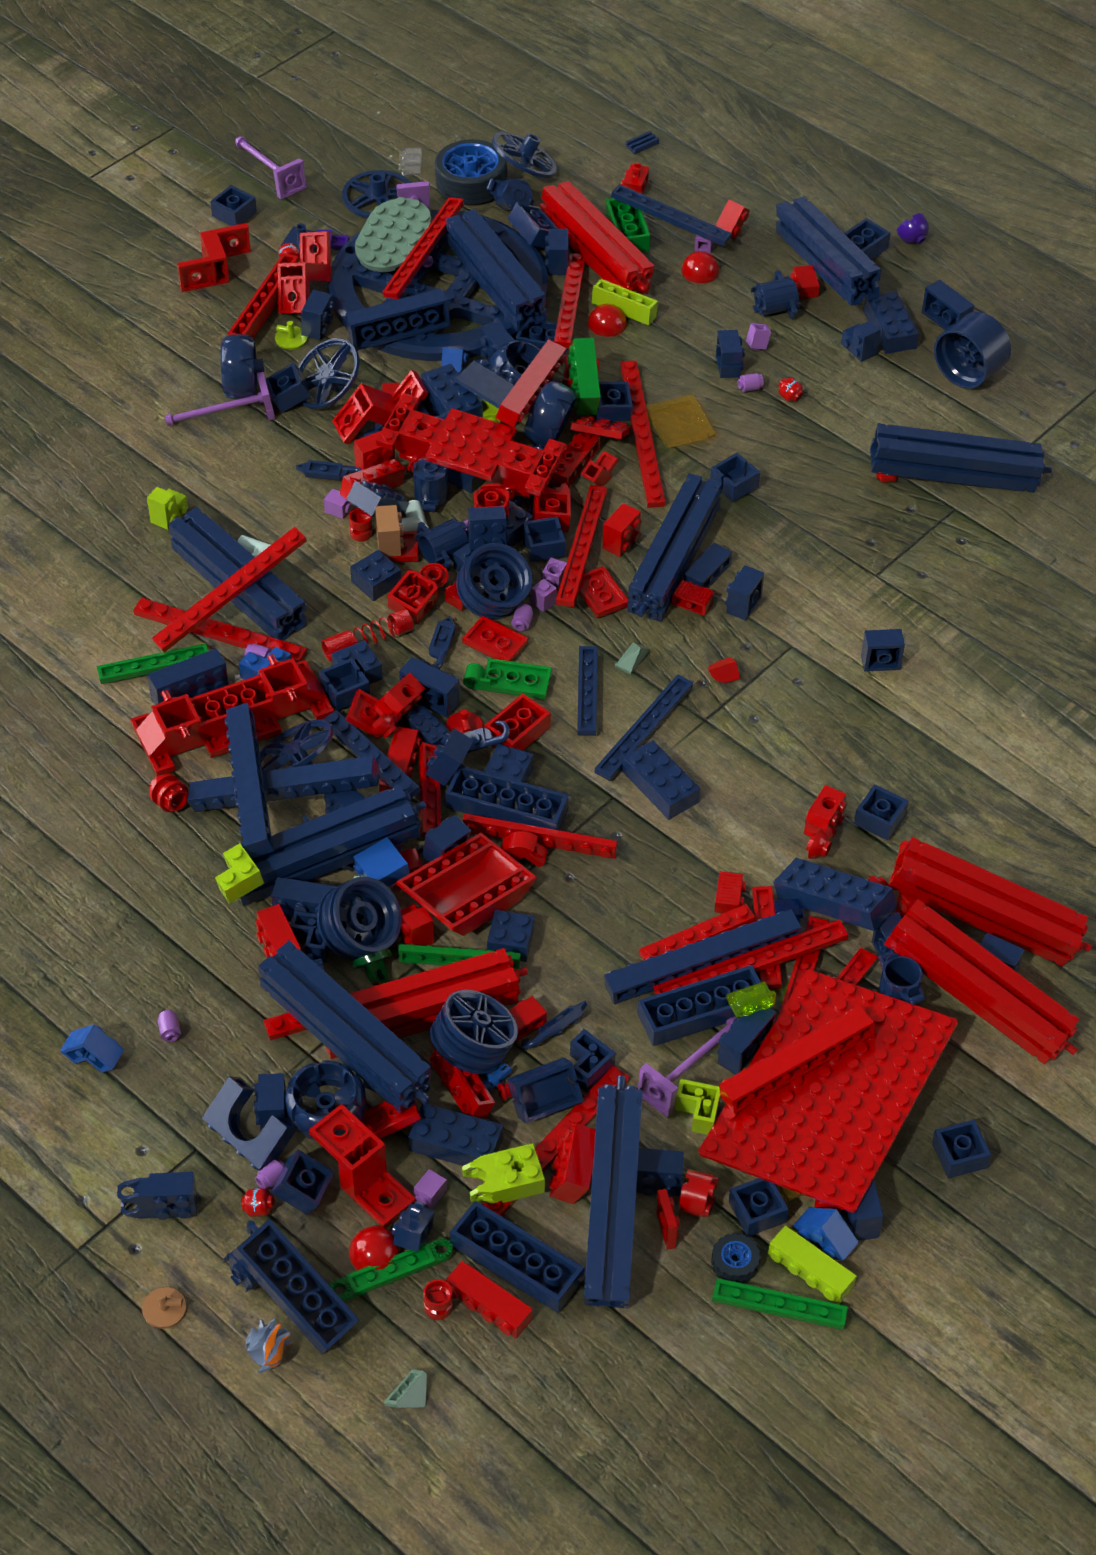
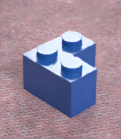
M443 348L441 367L452 364L460 374L463 371V367H465V363L468 364L469 354L466 353L467 350Z
M274 647L266 658L249 651L239 662L240 678L245 680L259 675L258 670L270 665L267 657L271 654L275 655L278 662L291 659V654L277 647Z
M94 1024L72 1031L60 1050L74 1064L87 1060L101 1073L112 1070L124 1051L115 1039L110 1038L103 1032L101 1027Z
M809 1207L794 1223L798 1235L808 1242L819 1243L823 1252L834 1260H844L859 1243L837 1209Z

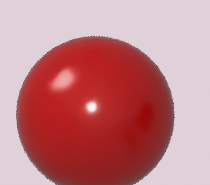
M704 251L691 253L685 258L681 266L683 277L693 283L703 284L712 282L719 276L720 272L719 264L715 257Z
M602 304L594 308L590 313L588 327L599 336L612 337L621 334L626 329L627 319L624 312L618 306Z
M370 1226L359 1231L352 1239L349 1247V1259L357 1271L368 1266H379L375 1270H381L386 1268L387 1265L392 1264L387 1262L395 1255L401 1253V1247L393 1245L394 1235H392L389 1229L381 1226Z

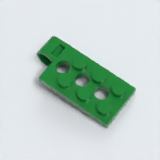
M488 658L486 669L477 663L467 665L463 684L467 688L516 696H520L523 693L529 698L545 700L552 667ZM491 674H497L498 676H497V677H491V676H489V675H491ZM511 676L516 677L515 680H510L508 678ZM528 679L535 680L532 683L527 682Z

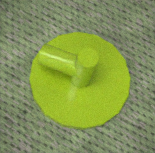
M288 321L287 326L277 325L275 342L279 347L294 350L307 343L308 336L301 335V328L294 326L293 321Z

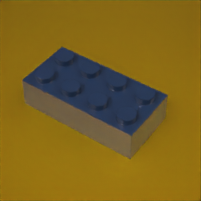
M423 704L404 715V723L410 729L418 730L419 738L425 743L435 746L438 744L442 745L441 740L445 734L451 733Z

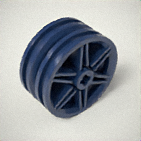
M489 543L475 549L459 570L456 579L457 593L464 606L473 614L479 617L484 616L491 620L502 619L512 614L526 598L532 585L531 570L525 558L514 548L500 543ZM509 582L513 583V587L509 586Z
M356 877L331 889L323 896L317 909V926L322 940L333 953L348 960H355L388 948L395 942L401 929V910L395 895L384 883L371 877Z
M460 990L452 993L445 1001L430 1028L431 1042L437 1052L453 1066L474 1074H487L495 1071L502 1063L518 1034L516 1021L505 1006L489 995L473 990Z

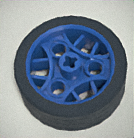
M476 139L457 141L444 147L435 158L437 190L446 199L449 197L460 198L464 200V204L468 205L485 203L494 199L493 195L486 190L490 179L500 181L508 179L507 160L488 141Z

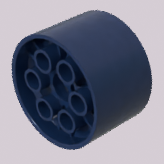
M971 312L937 337L934 345V356L940 371L949 381L959 387L970 389L982 384L1007 364L1011 356V343L1007 332L995 318L983 312Z

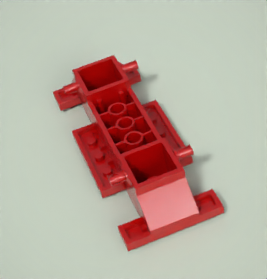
M405 393L402 394L376 439V445L390 450L395 448L399 452L400 458L408 460L410 464L407 469L411 470V472H413L414 463L425 458V461L501 485L502 489L508 490L511 502L514 496L530 498L531 494L541 497L566 447L565 443L552 439L548 440L544 450L514 442L512 440L516 435L517 428L451 408L445 420L415 411L419 404V398Z
M271 654L267 657L270 665L258 670L259 675L192 698H189L188 694L180 697H171L168 690L162 691L163 702L151 706L152 712L150 714L146 713L131 718L130 721L156 776L175 771L171 756L205 745L211 758L229 752L228 745L230 742L226 731H229L225 724L227 709L245 703L249 704L255 718L258 742L282 733V729L277 721L278 719L310 709L316 720H322L334 712L306 660L295 662L294 658L278 662L275 655Z

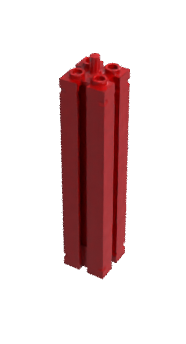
M570 181L559 183L558 188L554 185L543 187L541 199L544 203H540V208L559 229H568V245L577 254H581L585 262L603 280L639 294L648 293L651 285L649 279L653 275L654 265L576 187H573Z
M911 837L905 849L903 848L897 856L894 872L891 874L888 887L898 890L903 895L914 900L919 899L925 905L1044 959L1054 961L1055 964L1062 967L1067 961L1073 959L1076 952H1080L1081 949L1089 952L1092 947L1091 944L1082 941L1088 929V925H1086L1088 916L1082 913L1078 914L1071 908L928 843H922L914 837Z
M919 899L915 901L884 943V945L893 949L899 956L915 960L920 964L922 973L1029 1054L1036 1056L1044 1065L1049 1059L1053 1061L1063 1048L1072 1055L1078 1050L1068 1040L1078 1029L1075 1025L1079 1018L1070 1014L1067 1009L933 909L926 907Z
M503 948L494 953L489 952L356 991L350 993V995L400 1039L430 1030L445 1001L456 991H478L496 999L505 1007L506 1005L517 1004L518 995L521 994L518 983L521 982L520 977L528 975L526 967L514 970L512 957L507 955ZM326 1047L330 1059L336 1058L337 1056Z

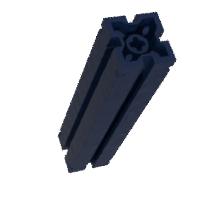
M805 196L793 199L792 204L788 201L776 204V216L780 218L776 221V233L781 235V238L809 265H813L814 270L850 306L862 303V298H866L869 301L880 297V285L876 281H880L881 269L875 266V263L819 209L808 201Z
M472 209L464 212L461 218L458 215L447 218L448 246L453 249V252L510 323L514 325V328L520 331L528 328L531 322L536 325L547 321V310L544 308V305H546V294L541 291V288L480 214L478 215V212Z
M878 423L875 430V438L872 439L870 446L872 473L881 472L888 475L1016 491L1026 490L1032 493L1040 485L1041 475L1052 473V466H1046L1043 462L1044 451H1042L1040 443L1031 444L1024 441Z
M688 474L686 481H684L638 568L633 582L629 585L628 597L630 599L627 612L636 614L639 617H643L646 613L648 618L662 622L664 614H666L672 602V594L681 580L684 579L683 574L685 570L690 567L716 516V512L720 508L721 498L719 496L721 494L722 482L708 479L705 482L702 481L701 476Z
M198 507L188 511L184 519L176 517L169 523V531L172 535V549L176 553L178 552L179 556L215 588L255 558L211 518L202 513ZM268 571L231 600L235 606L270 637L284 641L290 637V632L294 631L297 633L307 626L306 615L303 614L306 611L305 601L298 597L291 588L271 571Z
M400 784L391 790H385L272 835L274 851L252 858V861L261 873L264 884L240 897L243 907L251 904L252 901L256 902L271 896L277 877L306 882L353 863V856L386 837L395 846L408 841L409 838L420 836L418 828L421 827V824L417 817V811L427 808L425 802L421 801L412 805L408 791H404Z
M290 940L277 950V954L274 957L269 956L258 965L259 974L262 976L260 978V987L269 992L273 999L390 1105L392 1104L399 1113L405 1109H410L415 1103V1097L424 1104L430 1101L427 1092L431 1087V1066L422 1061L421 1057L299 948L297 949Z
M617 1076V1088L615 1085H604L599 1087L584 1306H611V1308L629 1309L642 1090H638V1087L635 1086L625 1087V1076Z

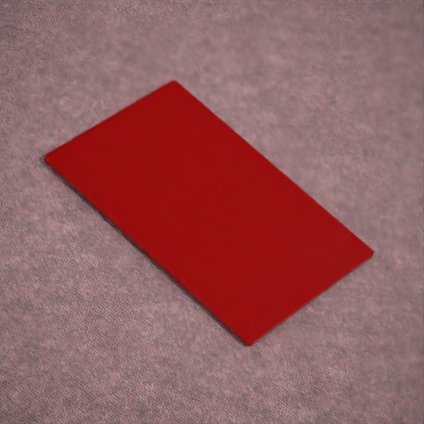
M806 970L748 1068L758 1063L761 1059L774 1054L777 1050L787 1047L795 1040L805 1037L813 1030L823 1027L831 1020L837 1019L847 1011L859 1006L874 1021L875 1035L735 1114L726 1104L698 1150L699 1155L848 1212H856L958 1025L957 1019L812 970Z

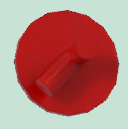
M462 709L448 718L446 728L450 732L455 728L461 733H466L483 728V722L475 713Z

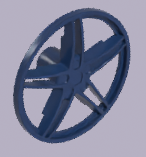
M497 132L492 138L494 148L515 167L542 178H551L557 172V166L553 159L538 147L541 139L535 134L527 133L525 138L508 132ZM502 136L506 142L505 145L499 144L498 137ZM541 154L543 157H545L547 161L551 164V166L548 165L545 160L541 159L537 155ZM511 156L520 157L521 163L513 159ZM534 165L545 172L534 170L532 166Z
M385 170L367 171L354 176L344 185L342 190L343 203L352 213L368 218L371 213L360 210L361 208L373 202H377L380 205L382 202L389 201V199L398 198L397 188L387 187L391 176L400 179L405 184L411 182L395 172ZM370 176V184L364 181H357L360 178ZM349 187L363 193L352 203L347 198Z
M340 338L326 340L309 351L301 361L298 368L302 373L312 358H314L318 368L317 373L305 378L309 390L318 386L316 404L309 403L306 400L301 401L300 403L310 409L328 407L341 399L353 385L358 374L360 361L357 349L347 340ZM343 345L329 362L321 352V350L329 346ZM350 351H352L354 356V370L352 374L339 371ZM316 354H318L319 358L323 362L322 365H320L319 361L317 360ZM330 389L334 392L341 391L337 396L325 402L329 396Z
M311 720L298 724L279 734L260 751L261 763L266 755L273 756L262 767V772L277 770L288 761L291 762L292 766L287 768L314 764L312 759L326 748L333 737V728L326 720ZM312 727H323L326 729L312 735L309 733ZM296 733L291 743H280L285 738ZM323 741L315 751L308 755L306 750L319 745Z

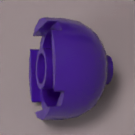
M922 213L913 215L914 219L910 221L906 219L897 228V234L903 242L907 244H920L926 239L925 236L928 234L929 224Z

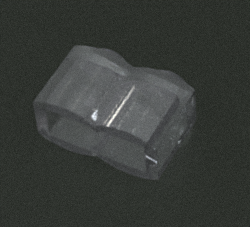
M403 147L402 152L399 153V171H402V175H421L422 147Z

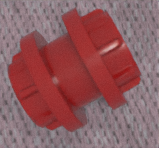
M167 773L156 776L152 780L149 787V797L163 811H179L188 802V787L176 776Z

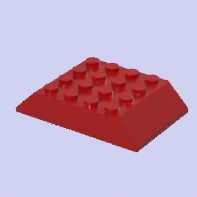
M479 833L398 880L396 884L448 928L465 936L491 920L495 910L506 911L519 903L537 877L483 833Z

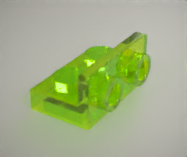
M764 981L729 993L726 999L736 1017L739 1018L741 1016H749L753 1012L771 1008L775 1005L776 993L775 991H770Z

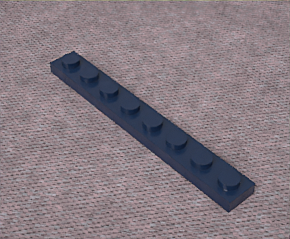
M620 184L611 193V198L715 242L718 245L724 246L731 238V232Z
M677 674L595 767L594 773L611 781L622 769L623 757L640 748L693 688V682Z
M337 710L322 719L330 723L333 728V735L356 757L374 756L379 766V778L390 789L401 784L403 790L408 791L411 799L421 792L415 782L358 729L347 722L346 718Z

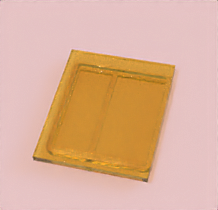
M693 394L646 405L650 420L664 445L668 448L716 436Z

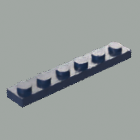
M579 646L577 735L596 736L597 646Z

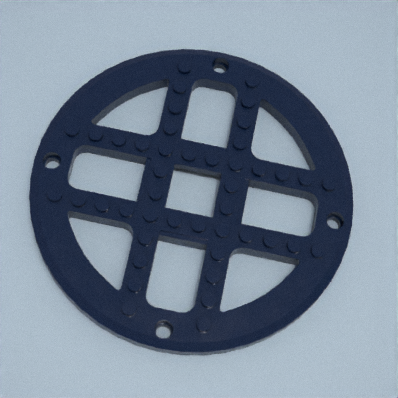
M429 210L431 220L435 218L440 210ZM459 211L457 215L461 218L464 211ZM480 215L541 288V291L546 294L547 299L548 275L545 263L538 250L529 246L527 240L515 229L498 220ZM446 230L429 254L433 258L432 266L424 267L422 265L399 299L437 290V288L420 284L430 268L452 274L457 277L449 288L443 291L448 303L449 320L462 318L483 326L451 334H441L444 330L442 328L374 346L373 348L391 355L424 361H442L443 348L467 350L466 353L471 358L481 355L480 337L482 328L499 322L514 340L518 331L499 308L470 299L477 288H483L459 258L446 254L450 248L447 238L449 232ZM360 232L353 236L336 255L331 265V282H328L329 294H332V302H334L333 311L347 330L345 313L365 308L356 296L353 285L382 293L394 276L385 272L372 271L360 263L355 252V242ZM386 298L383 303L395 301L398 299Z

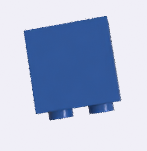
M387 837L353 856L355 862L353 868L358 876L377 879L388 888L394 886L398 880L410 874L408 863Z

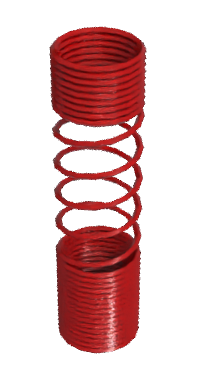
M404 608L389 614L388 619L381 617L379 623L373 620L370 626L363 624L362 630L355 627L353 633L347 630L326 638L321 642L323 652L326 658L332 662V653L358 643L355 637V629H359L363 640L369 645L363 632L365 625L371 630L372 638L375 644H377L376 635L372 630L373 622L379 626L381 636L386 641L385 633L380 624L381 619L388 623L392 637H395V634L398 636L405 634L414 628L410 613Z

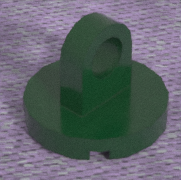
M387 948L377 951L375 954L357 958L352 963L354 969L365 967L371 984L377 986L387 983L388 974L383 960L393 955L390 949Z

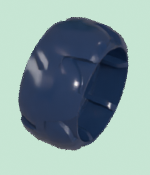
M245 334L225 336L221 342L223 393L227 398L233 400L254 396L257 392L256 373H264V359L256 358L255 341L251 336Z
M519 340L506 341L497 348L491 357L489 366L499 368L508 378L511 376L519 380L541 349L529 342Z
M551 381L545 384L528 412L530 414L524 428L525 437L541 447H545L549 439L557 441L576 401L575 392L560 382Z
M323 1060L321 1063H311L302 1067L292 1076L285 1092V1108L289 1121L298 1128V1132L303 1133L304 1136L311 1140L315 1139L309 1134V1129L336 1109V1104L349 1105L347 1109L360 1121H362L365 1114L366 1091L362 1080L357 1074L353 1073L350 1067L337 1061ZM321 1086L340 1087L334 1094L329 1092L321 1093L319 1088ZM304 1095L316 1098L317 1113L315 1115L309 1114L305 1108L301 1109V1098ZM338 1129L334 1132V1134L341 1136L345 1134L346 1131L343 1129Z

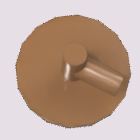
M169 1287L158 1288L150 1292L142 1304V1315L146 1322L152 1327L160 1329L170 1328L178 1324L186 1313V1300L178 1290Z

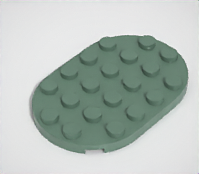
M398 197L376 206L369 215L355 242V252L360 263L365 268L377 272L395 271L396 267H400L432 222L428 208L418 200Z

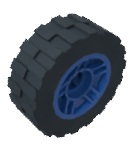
M727 1234L723 1238H719L718 1242L714 1244L711 1258L713 1272L716 1273L718 1278L742 1284L749 1282L751 1278L756 1276V1272L759 1270L760 1249H758L756 1242H753L750 1237H746L744 1234Z

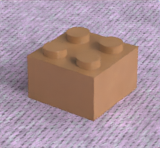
M397 505L375 507L379 551L386 557L401 556V548H404L403 537H400L403 535V525H399V523H402L401 512H397Z

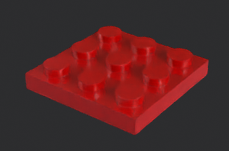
M584 415L572 422L571 430L622 439L630 434L631 426H627L625 422L610 423L609 419L604 418L594 420L593 416Z

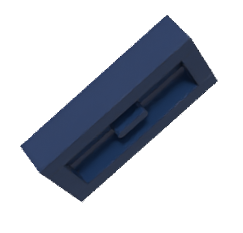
M649 131L626 141L625 147L633 154H637L659 144V138H656V135H652V132Z

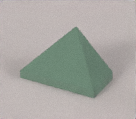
M633 642L615 664V668L631 675L648 654L649 649Z
M412 1369L383 1403L386 1406L396 1408L425 1407L427 1381L425 1371Z

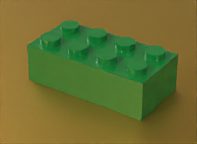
M614 198L605 199L606 218L640 252L649 251L650 234L642 211Z
M573 338V344L569 347L570 354H568V364H571L569 377L573 379L571 389L576 394L573 409H576V415H597L600 389L594 338Z

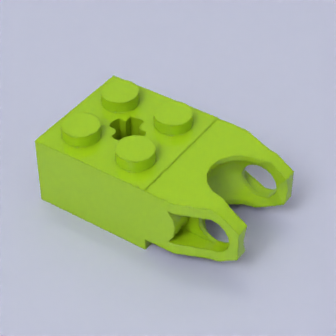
M533 1143L480 1156L462 1167L463 1177L479 1178L484 1181L482 1185L470 1192L471 1202L476 1200L477 1202L484 1203L500 1201L505 1203L545 1193V1179Z

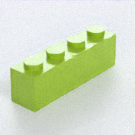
M600 279L593 286V304L598 306L602 304L616 305L624 312L627 318L649 325L657 317V300Z
M786 1225L770 1242L768 1250L770 1257L775 1262L786 1266L793 1275L800 1276L810 1287L818 1289L828 1300L840 1304L854 1288L857 1277L855 1274Z

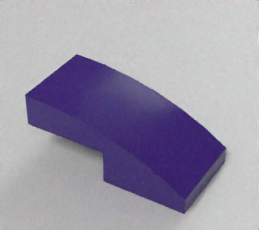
M316 230V232H330L331 249L340 250L349 241V235H333L332 230Z

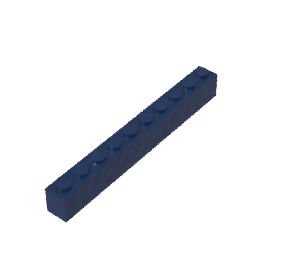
M245 703L226 710L227 718H225V724L229 731H226L230 742L228 745L229 752L232 755L230 763L234 769L232 777L236 783L233 787L238 797L235 799L239 810L237 817L241 824L239 831L243 838L241 846L252 859L274 850L255 718L249 704Z
M374 756L264 771L262 773L266 801L293 799L378 786L379 766ZM232 776L190 782L187 801L194 812L237 806L235 799L238 797L233 787L236 783Z
M792 909L781 911L768 918H761L756 922L744 924L739 928L724 931L713 937L704 938L702 941L687 944L676 950H669L659 956L649 957L644 961L636 964L632 963L618 970H612L604 974L605 987L615 1005L652 992L655 985L801 933V926Z

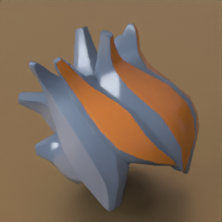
M275 1318L266 1327L264 1321L260 1320L258 1330L256 1331L254 1327L251 1328L245 1342L246 1350L251 1358L258 1365L262 1366L257 1371L258 1373L277 1367L281 1363L284 1349L293 1343L291 1340H285L291 1335L290 1332L285 1333L288 1331L287 1328L278 1330L281 1325L280 1323L274 1327Z

